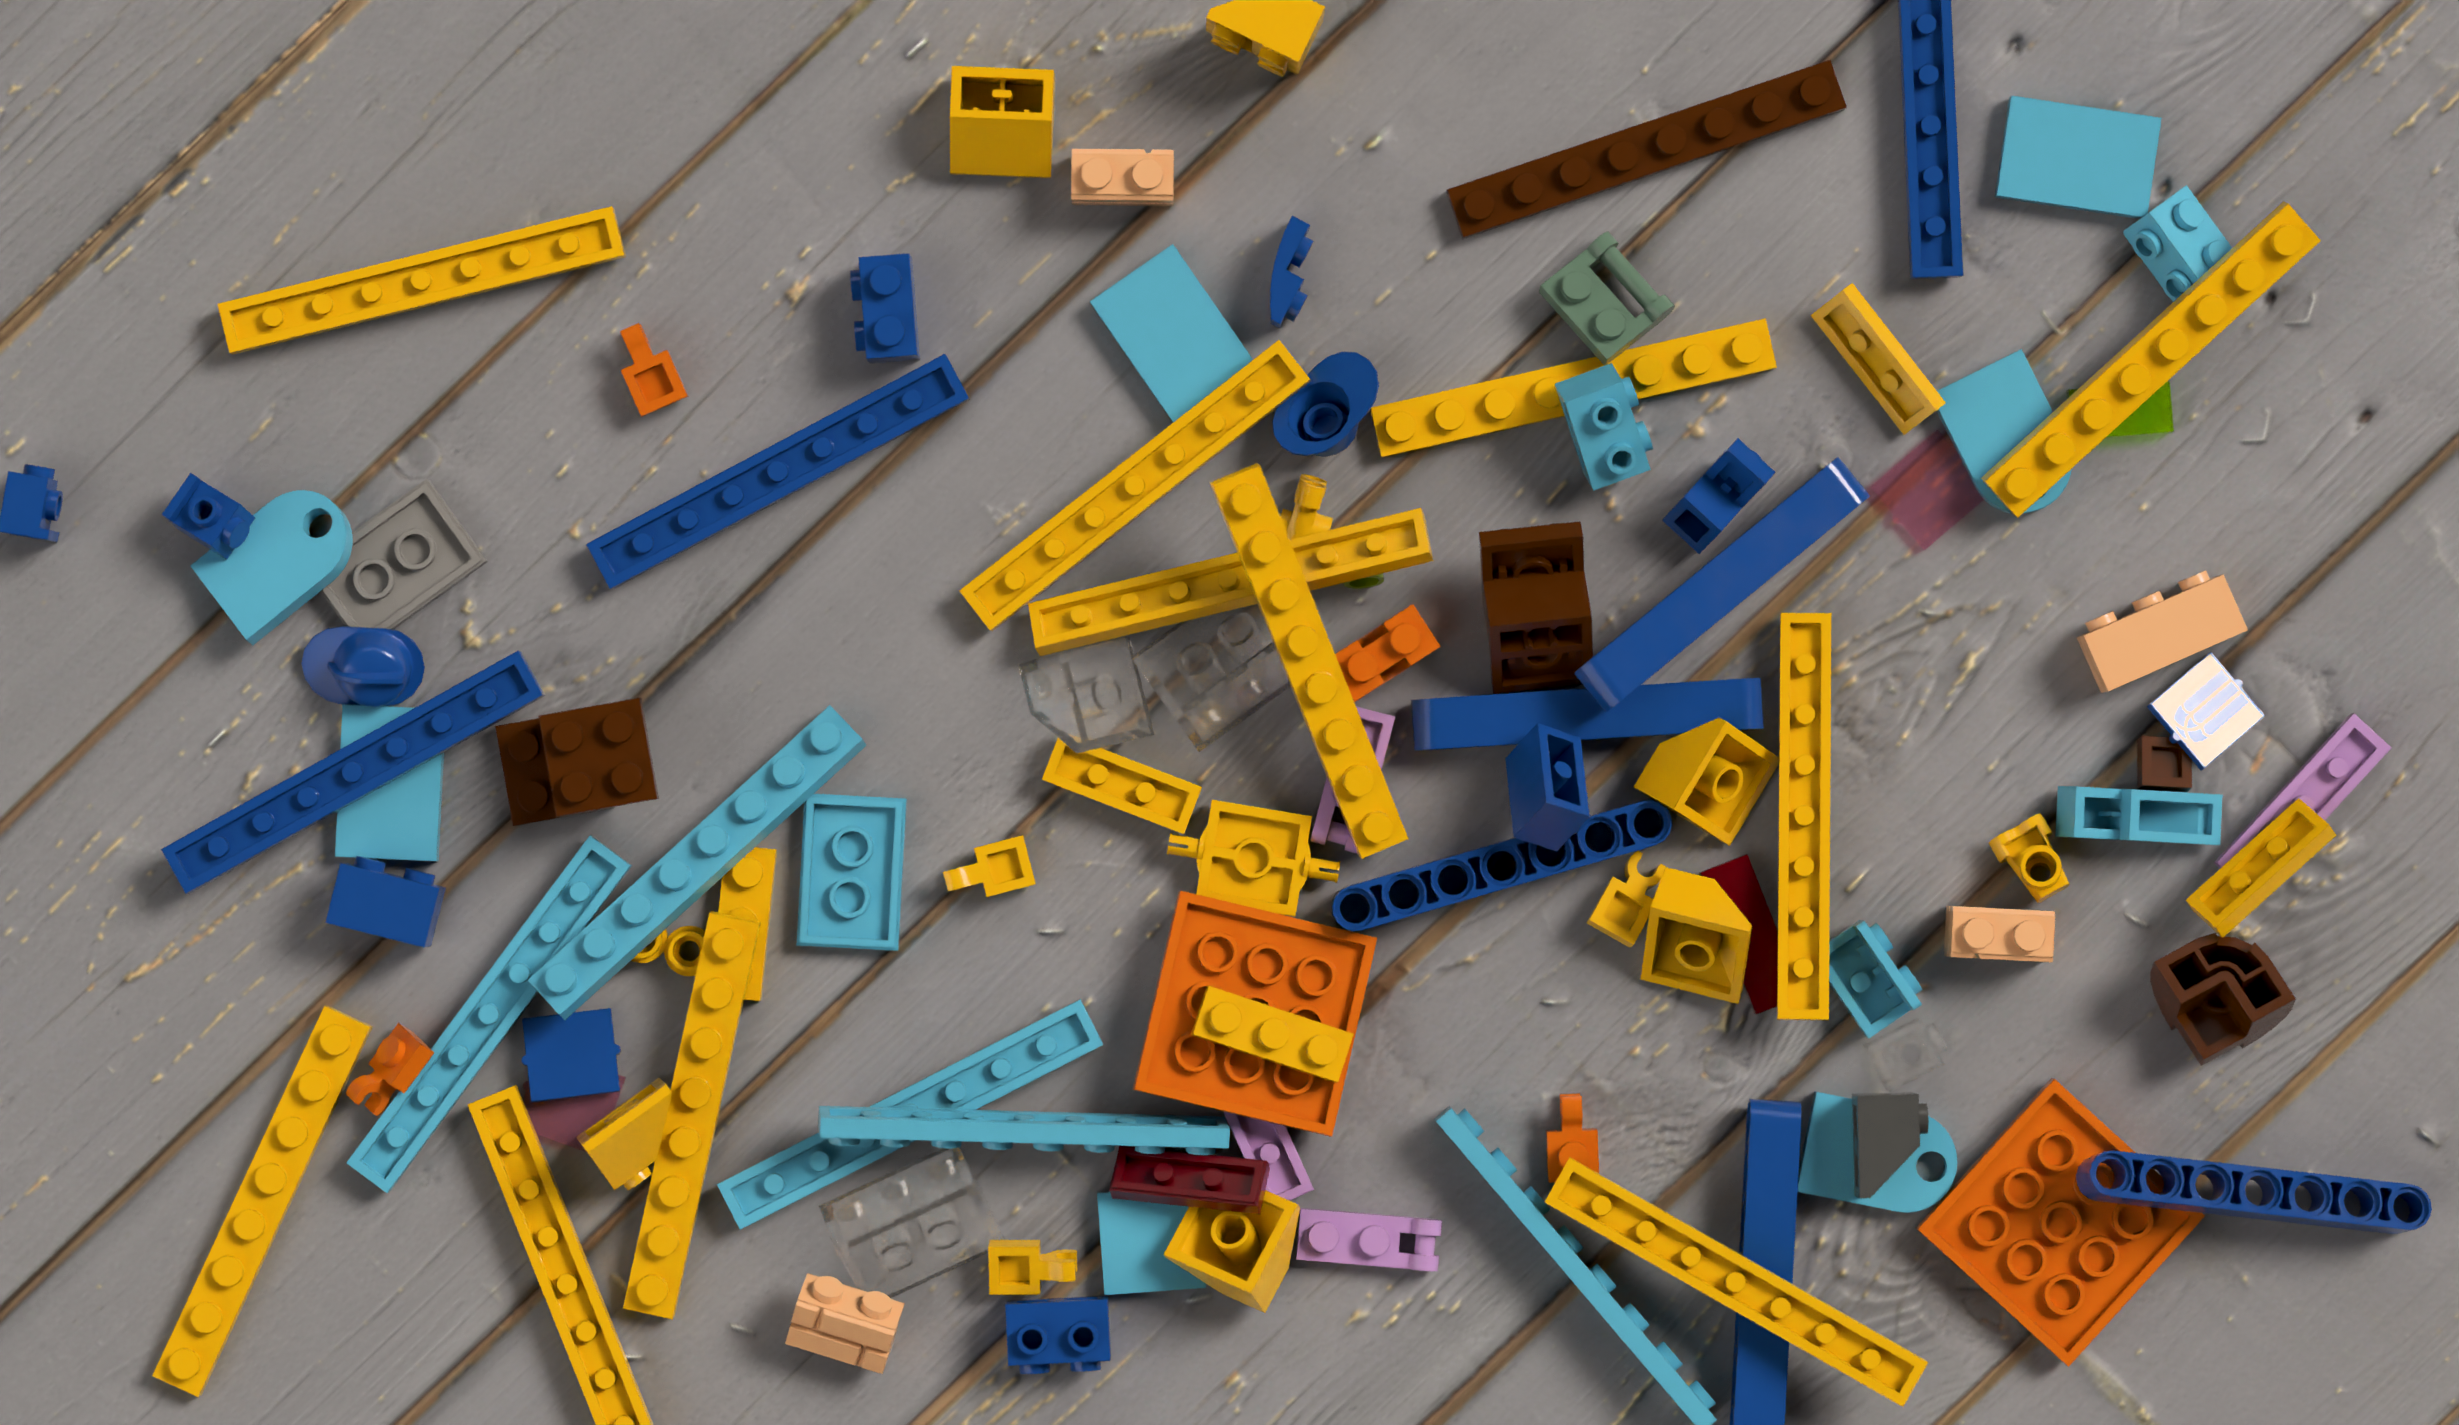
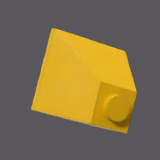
M1719 717L1659 743L1652 757L1645 765L1634 788L1730 846L1777 768L1779 757Z
M1665 867L1650 906L1640 979L1739 1004L1752 925L1715 879Z
M660 1078L654 1080L576 1137L614 1190L624 1185L628 1191L652 1174L648 1166L657 1160L672 1091Z
M1265 1190L1260 1214L1188 1207L1163 1255L1221 1294L1266 1313L1289 1269L1300 1206Z

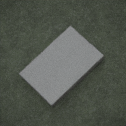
M426 479L352 532V551L346 567L333 582L320 592L345 626L394 630L488 561L430 480Z

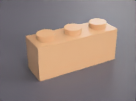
M2202 571L2178 582L2181 592L2163 599L2161 592L2157 591L2132 602L2135 612L2117 619L2114 611H2111L2086 622L2085 624L2089 632L2076 638L2100 692H2109L2248 631L2224 574L2210 579L2207 571Z

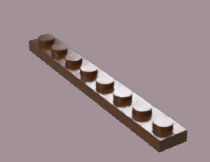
M1831 60L1447 189L1446 193L1461 237L1465 239L1843 111L1847 106Z

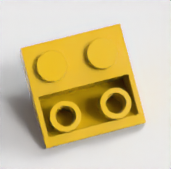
M1233 0L1210 8L1206 17V32L1211 33V36H1213L1211 42L1223 50L1238 55L1242 48L1256 55L1258 58L1257 65L1271 73L1284 77L1288 70L1297 75L1323 23L1325 6L1312 0Z
M952 66L950 174L1051 178L1055 102L1054 70Z

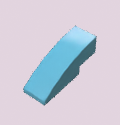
M2058 786L2055 837L2220 845L2223 795Z

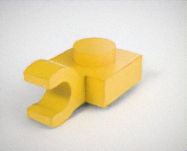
M1023 835L976 847L974 852L977 863L943 872L948 892L983 883L986 897L1036 884Z
M1040 1240L989 1241V1295H1040L1042 1288L1041 1280L1058 1282L1076 1280V1272L1078 1270L1077 1250L1062 1249L1041 1254Z

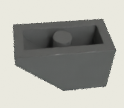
M1917 1093L1852 1094L1854 1193L1856 1197L1871 1198L1920 1146V1134H1928L1927 1103H1919V1094Z

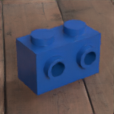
M910 254L858 257L859 270L850 271L852 300H862L863 321H854L857 352L866 351V359L870 364L920 360L913 261Z
M1537 723L1505 758L1513 837L1558 851L1572 835L1579 832L1583 823L1590 817L1581 737Z
M356 856L354 864L340 863L325 923L424 948L431 947L446 887L434 885L436 875L409 868L405 869L404 877L384 872L385 862Z
M1108 1296L1008 1300L1006 1302L1008 1366L1019 1365L1020 1374L1049 1373L1050 1364L1070 1363V1370L1073 1372L1101 1370V1361L1111 1360Z

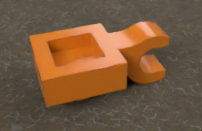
M637 323L620 331L634 362L633 365L622 369L621 373L641 417L689 397L669 351L665 350L654 355L641 324Z
M398 1023L390 1035L380 1043L376 1054L368 1063L374 1071L371 1074L362 1075L353 1080L346 1091V1095L354 1103L360 1105L365 1096L372 1092L364 1106L374 1115L378 1116L387 1108L390 1098L396 1089L402 1093L407 1091L435 1052L413 1031Z
M1580 1093L1559 1094L1561 1129L1546 1130L1547 1181L1549 1183L1556 1182L1569 1157L1599 1173L1597 1128L1582 1129L1583 1113L1582 1096H1580Z

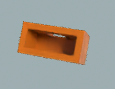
M1412 604L1335 655L1355 703L1441 646L1414 604Z

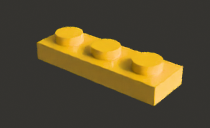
M1853 283L1811 314L1814 321L1903 435L1946 403Z
M1061 732L1058 735L1042 780L1182 834L1186 831L1202 789L1199 785Z
M2298 798L2186 899V902L2192 911L2223 938L2327 845L2336 834L2325 820Z
M755 847L728 871L721 881L718 912L761 922L744 1000L761 1001L777 849Z
M1212 986L1206 987L1191 1033L1192 1036L1334 1083L1339 1081L1354 1035L1353 1033Z

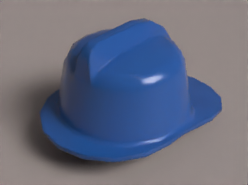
M1339 352L1326 357L1307 375L1311 382L1276 409L1272 421L1273 432L1282 448L1294 455L1328 457L1337 455L1347 449L1352 443L1359 427L1358 423L1367 415L1376 401L1379 388L1376 369L1369 359L1357 352Z
M347 626L327 628L313 636L304 649L301 663L305 680L312 690L325 700L342 705H363L368 707L395 705L408 699L422 683L425 669L422 652L413 639L402 632L386 628Z

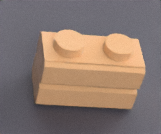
M1072 149V205L1174 206V150L1152 149L1151 153H1146L1145 149Z
M1946 906L1944 956L2053 962L2055 911Z
M807 1273L797 1299L785 1344L883 1374L905 1303L893 1300L885 1293L879 1291L867 1292L842 1284L838 1279L831 1276L819 1277Z

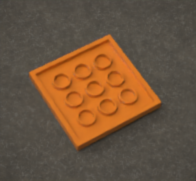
M1180 890L1176 899L1132 1090L1324 1136H1333L1377 937ZM1212 986L1353 1033L1354 1035L1338 1083L1192 1036L1191 1033L1206 987Z
M2051 1078L1920 1222L1916 1229L2069 1367L2199 1224L2205 1215L2199 1212L2095 1201L2082 1194L2077 1186L2076 1174L2083 1160L2105 1151L2136 1152L2057 1080ZM2100 1163L2096 1170L2097 1180L2104 1188L2110 1189L2114 1183V1173L2108 1165ZM2150 1168L2146 1175V1184L2153 1193L2159 1195L2164 1186L2163 1178L2157 1171Z

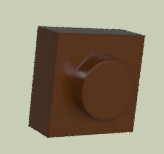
M2141 736L2137 740V790L2188 792L2192 788V760L2178 743H2171L2169 737Z

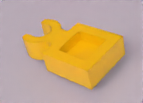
M1640 851L1633 853L1625 864L1624 874L1627 879L1625 883L1612 877L1586 922L1588 925L1629 948L1635 944L1649 918L1653 898L1645 895V892L1660 882L1666 867L1660 863L1652 876H1642L1637 870L1638 861L1643 854Z

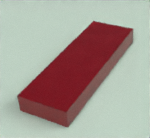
M1748 854L1699 872L1700 876L1715 879L1752 925L1743 986L1754 1014L1757 1015L1777 1007L1778 930Z
M1119 1146L1109 1191L1113 1199L1260 1214L1270 1167L1268 1161L1217 1155H1194L1187 1152L1165 1150L1164 1153L1145 1154L1135 1151V1147Z

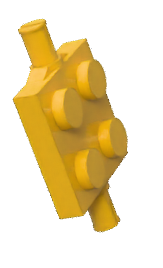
M1218 800L1211 801L1208 825L1200 839L1170 833L1169 842L1188 845V848L1168 846L1167 855L1171 854L1197 859L1199 871L1197 895L1295 917L1299 892L1305 884L1307 877L1337 883L1339 874L1320 871L1319 868L1340 870L1341 861L1336 862L1311 857L1308 838L1312 816Z

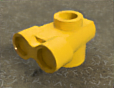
M1300 475L1294 495L1295 504L1293 510L1290 511L1283 508L1280 515L1289 540L1330 530L1333 518L1317 513L1325 496L1327 481L1312 475Z
M2041 813L2026 819L2015 828L2003 832L1988 843L2000 863L2008 862L2037 903L2043 902L2070 885L2062 869L2061 860L2053 850L2048 839L2053 832ZM2036 866H2044L2050 871V877L2047 881H2035L2031 877V870Z

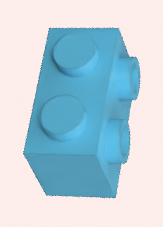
M1610 363L1554 384L1582 471L1593 491L1651 470L1645 452L1653 450V445L1645 423L1643 421L1635 422L1631 408L1638 406L1639 401L1629 376L1621 379L1613 364Z

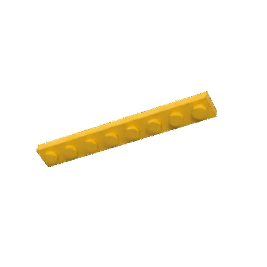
M2282 202L1981 477L1983 482L2010 512L2018 518L2321 240L2289 203Z
M610 206L217 305L228 350L233 355L625 258L626 255L615 210Z
M1766 318L1627 349L1610 362L1621 379L1630 377L1638 400L1777 368ZM1592 357L1371 407L1370 412L1380 456L1385 458L1565 417L1554 384L1604 365L1597 357Z
M1280 340L1276 341L959 590L987 628L990 631H994L1311 382V379Z
M1255 463L1210 482L1358 855L1363 859L1408 840L1260 465Z
M1421 508L1290 539L1310 591L1433 561L1425 515ZM1233 553L1028 603L1035 649L1039 656H1044L1258 603L1238 553Z
M1780 613L1777 1020H1829L1832 613Z
M714 911L709 912L671 1085L672 1095L657 1160L654 1163L623 1309L673 1319L675 1316L761 922Z
M328 1005L323 1007L154 1370L153 1377L196 1397L202 1395L373 1026Z
M514 1085L467 1104L595 1424L653 1425L518 1086Z
M1569 1157L1545 1200L1546 1204L1904 1407L1928 1364V1361L1571 1157Z

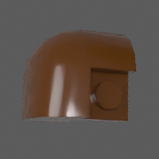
M2216 933L2197 938L2154 961L2150 972L2153 993L2171 1030L2178 1029L2201 1066L2239 1045L2243 1049L2261 1038L2286 1018L2296 1000L2270 958L2256 943L2251 945L2236 937L2222 938L2217 936Z

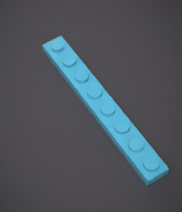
M829 705L531 976L528 981L552 1008L566 1020L867 745L864 740Z
M592 835L587 838L433 1045L431 1050L435 1053L405 1093L398 1092L346 1162L349 1166L384 1192L389 1193L537 995L538 991L528 979L589 925L630 870L631 864Z
M1080 999L869 1107L976 1110L1104 1044ZM818 1132L718 1183L717 1186L741 1230L902 1147L883 1146L880 1144V1139H860L858 1145L838 1146L830 1144L829 1138H820Z
M819 1106L818 1111L820 1138H829L830 1144L838 1146L858 1145L860 1139H880V1144L883 1146L907 1147L911 1145V1140L931 1141L932 1146L944 1149L959 1148L962 1146V1142H982V1147L992 1150L1013 1148V1143H1033V1148L1041 1151H1060L1064 1149V1144L1084 1145L1085 1150L1097 1153L1112 1152L1115 1146H1135V1151L1145 1154L1164 1153L1165 1147H1185V1151L1189 1154L1212 1155L1216 1153V1148H1229L1230 1127L1225 1116Z
M1449 1106L1434 1120L1693 1424L1712 1425L1717 1419L1709 1409L1716 1402L1697 1380L1688 1386L1679 1376L1676 1370L1683 1363L1664 1341L1655 1347L1644 1335L1643 1331L1650 1325L1631 1302L1622 1309L1615 1301L1610 1292L1617 1286L1598 1264L1594 1265L1590 1270L1576 1255L1584 1247L1565 1225L1556 1231L1543 1215L1550 1210V1207L1532 1186L1523 1192L1511 1179L1510 1176L1517 1169L1498 1147L1489 1153L1477 1138L1485 1131L1464 1108L1459 1114H1456Z

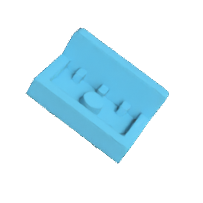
M2187 185L2123 231L2124 236L2132 245L2135 253L2142 259L2172 302L2232 249L2229 242Z
M1858 920L1829 940V984L1866 1038L1869 1039L1908 1011H1914L1920 1007L1922 1003L1916 994L1922 991V987L1906 965L1898 969L1887 952L1893 949V945L1880 926L1875 923L1869 927L1864 920Z

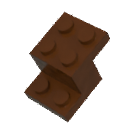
M1581 521L1479 532L1482 601L1489 641L1493 694L1583 685L1574 672L1593 657L1592 614L1584 572Z
M641 698L540 715L537 719L495 726L513 826L608 810L616 806L659 799Z

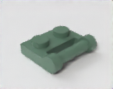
M1608 231L1596 238L1586 250L1541 284L1539 289L1542 297L1604 366L1663 321L1675 308L1670 299L1665 294L1659 296L1616 248L1618 246L1617 240ZM1602 262L1643 307L1644 312L1635 318L1594 273L1592 268Z

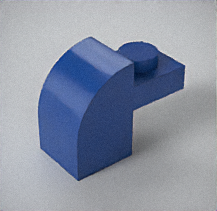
M1737 438L1685 493L1662 521L1700 554L1776 472L1756 452Z

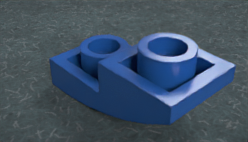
M1293 215L1284 231L1277 251L1270 287L1271 324L1278 328L1281 327L1285 318L1292 322L1295 321L1308 296L1300 291L1304 279L1288 271L1291 264L1299 268L1301 267L1314 241L1306 237L1310 224Z

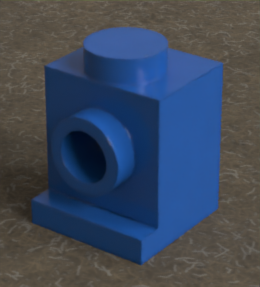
M25 464L23 473L8 471L0 515V532L58 542L59 532L50 530L51 520L57 521L59 519L63 501L62 491L57 490L58 481L54 480L55 469Z
M192 473L189 474L162 513L182 533L225 559H228L233 550L245 541L250 525L255 519L241 504L206 484Z

